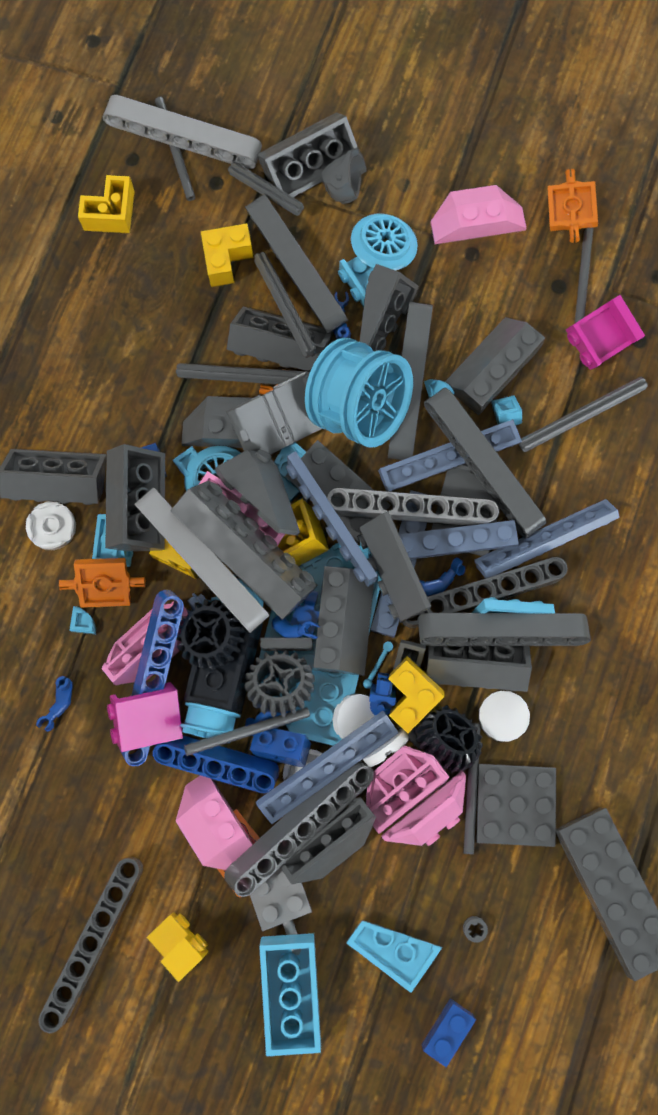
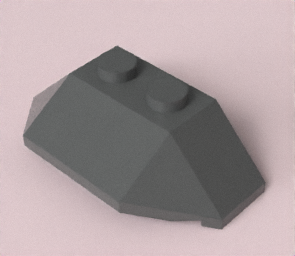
M207 396L183 421L182 446L242 448L226 411L252 398Z
M361 798L352 800L280 867L290 883L293 885L324 878L364 846L375 822V815Z

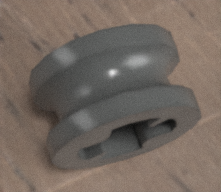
M471 916L463 924V932L470 941L481 942L486 938L488 928L481 918ZM480 923L482 925L479 927L482 930L481 934L475 933L471 936L469 933L472 931L468 929L469 926Z

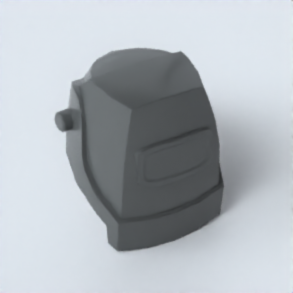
M358 147L335 159L321 172L325 189L336 202L346 204L358 198L361 174L367 171L363 156Z

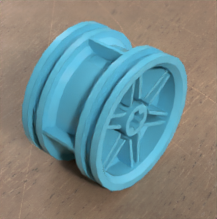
M351 338L337 339L320 353L309 373L305 389L307 415L314 425L332 433L343 432L348 439L363 446L377 447L382 445L398 430L409 409L413 391L411 366L400 355L384 350L373 351L367 344Z

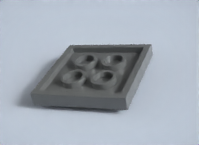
M479 764L476 843L555 847L556 768Z

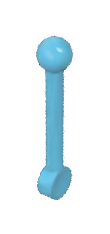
M391 642L384 643L382 654L368 679L363 681L365 688H371L372 680L387 653L392 651L393 644Z

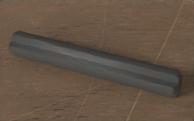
M232 162L231 166L228 167V172L231 176L260 194H265L268 199L294 215L299 216L303 211L304 206L302 202L237 162Z

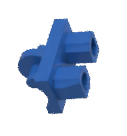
M378 672L377 684L371 685L369 697L370 710L375 716L381 711L388 715L392 705L395 706L396 688L392 687L393 683L388 679L390 675L388 673Z

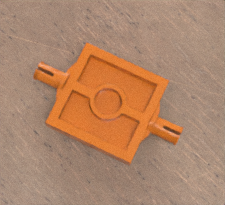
M570 169L565 171L566 182L560 185L548 186L550 231L569 230L570 242L574 243L575 235V243L580 241L579 229L598 227L595 181H576L575 170L571 169L570 177Z
M126 558L78 559L74 562V580H59V590H75L79 597L80 608L130 606L131 587H146L145 577H130L127 571Z

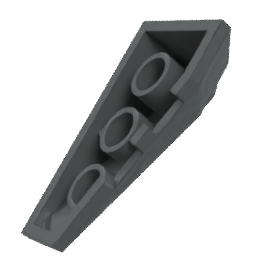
M376 264L374 270L369 275L366 286L360 342L370 346L373 351L383 350L386 346L387 335L391 331L395 332L397 329L396 321L401 313L406 315L409 302L413 301L419 286L402 273Z
M246 450L216 467L215 472L229 490H234L235 488L242 494L240 500L245 504L256 507L258 509L257 515L272 529L282 534H299L300 530L279 469L269 453L263 450H258V452Z

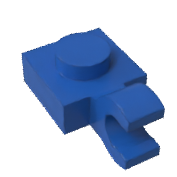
M313 590L306 598L304 607L299 605L294 610L290 622L292 625L301 624L303 626L307 621L318 623L319 611L314 610L319 592ZM315 626L309 627V634L314 635Z

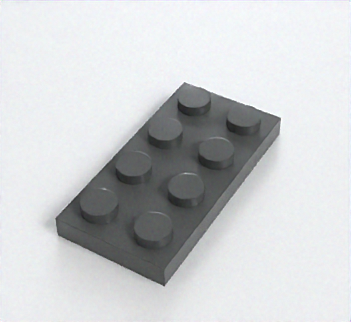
M318 440L301 458L326 498L329 492L335 488L374 491ZM287 473L284 478L300 491L299 486L301 485L296 478L292 479ZM340 497L331 498V503L334 506L341 507L344 505ZM356 500V504L359 508H368V503L366 500ZM387 501L381 502L384 510L391 506ZM339 516L356 542H359L357 536L361 534L360 527L374 519Z

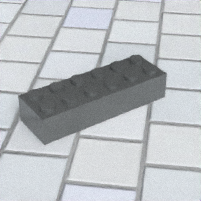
M206 481L189 488L172 508L171 512L281 619H284L295 610L318 586L314 582L312 575L295 564V559L290 554L284 553L271 536L265 535L259 529V525L255 520L241 512L240 506L235 501L229 500L216 483Z
M607 808L595 809L555 829L563 850L626 976L635 982L657 971L658 909Z

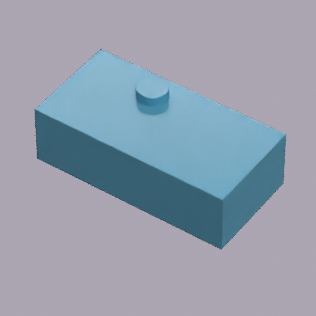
M314 933L261 937L260 961L266 1056L321 1053ZM291 949H301V953L295 955Z

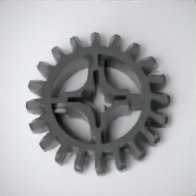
M275 649L272 656L265 652V659L262 660L257 657L256 665H250V673H246L245 678L247 682L245 689L248 692V699L253 701V706L256 709L260 708L263 714L270 710L271 716L275 717L277 712H281V715L285 718L286 711L290 710L295 715V707L304 709V701L310 702V693H314L313 683L315 678L311 674L312 668L310 665H307L304 657L299 659L296 652L289 656L287 649L283 654H279ZM271 673L267 679L263 680L267 674ZM300 682L295 691L290 694L289 691L296 686V683Z

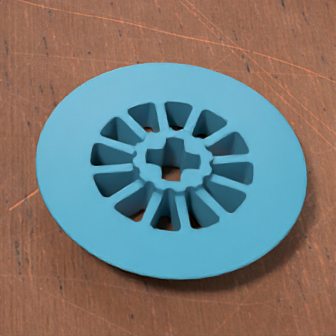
M372 214L362 218L354 226L351 234V244L355 254L363 263L372 268L378 264L392 270H399L410 264L417 253V239L413 230L403 220L389 214Z
M212 446L200 451L197 454L198 457H193L186 468L187 471L190 470L189 476L187 478L184 477L186 491L199 485L201 482L199 481V475L205 476L206 472L201 471L203 466H206L211 474L218 476L208 463L215 461V466L217 467V460H224L226 462L241 454V452L227 446Z

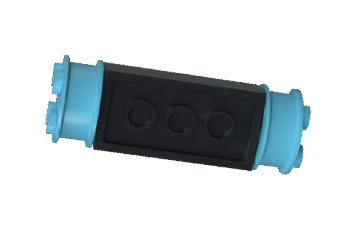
M237 578L238 581L263 607L264 601L258 595H256L241 579ZM217 596L211 598V602H213L214 599L221 601ZM220 615L209 616L204 621L208 623L213 619H218ZM263 622L251 633L242 624L239 625L245 630L244 633L239 634V637L243 638L244 642L237 643V647L240 648L241 652L233 651L234 660L232 661L225 658L226 666L222 667L217 663L216 669H210L208 666L206 669H202L198 665H192L184 700L187 701L185 705L188 706L185 723L180 724L183 727V733L210 738L234 729L236 718H240L247 693L245 677L246 673H250V665L254 663ZM207 629V630L209 631L208 636H210V637H208V638L214 640V639L211 637V635H212L211 631H212V630ZM210 646L207 649H203L200 653H211L217 648Z

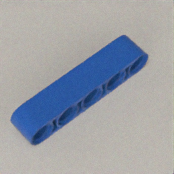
M183 736L182 739L156 744L153 750L154 759L162 765L259 793L270 792L274 788L279 776V767L275 762L221 746L192 754L195 757L187 756L184 745L200 740Z

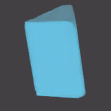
M515 395L492 401L498 425L512 419L515 425L522 423V409Z

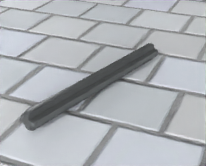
M264 252L255 254L254 262L303 356L306 358L313 357L316 354V347L268 256Z
M179 363L176 367V374L180 378L280 384L303 373V371Z
M639 377L521 438L522 442L519 443V446L523 452H527L644 391L648 384L643 377Z

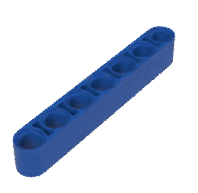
M162 590L155 597L131 696L162 690L165 687L184 608L182 600L171 590ZM174 599L173 605L168 609H164V604L168 600ZM168 624L165 632L158 633V629L162 625ZM162 649L158 657L152 658L154 651ZM156 674L153 681L146 682L149 675ZM150 746L138 748L133 754H128L129 751L121 752L127 764L133 767L139 766L146 761Z

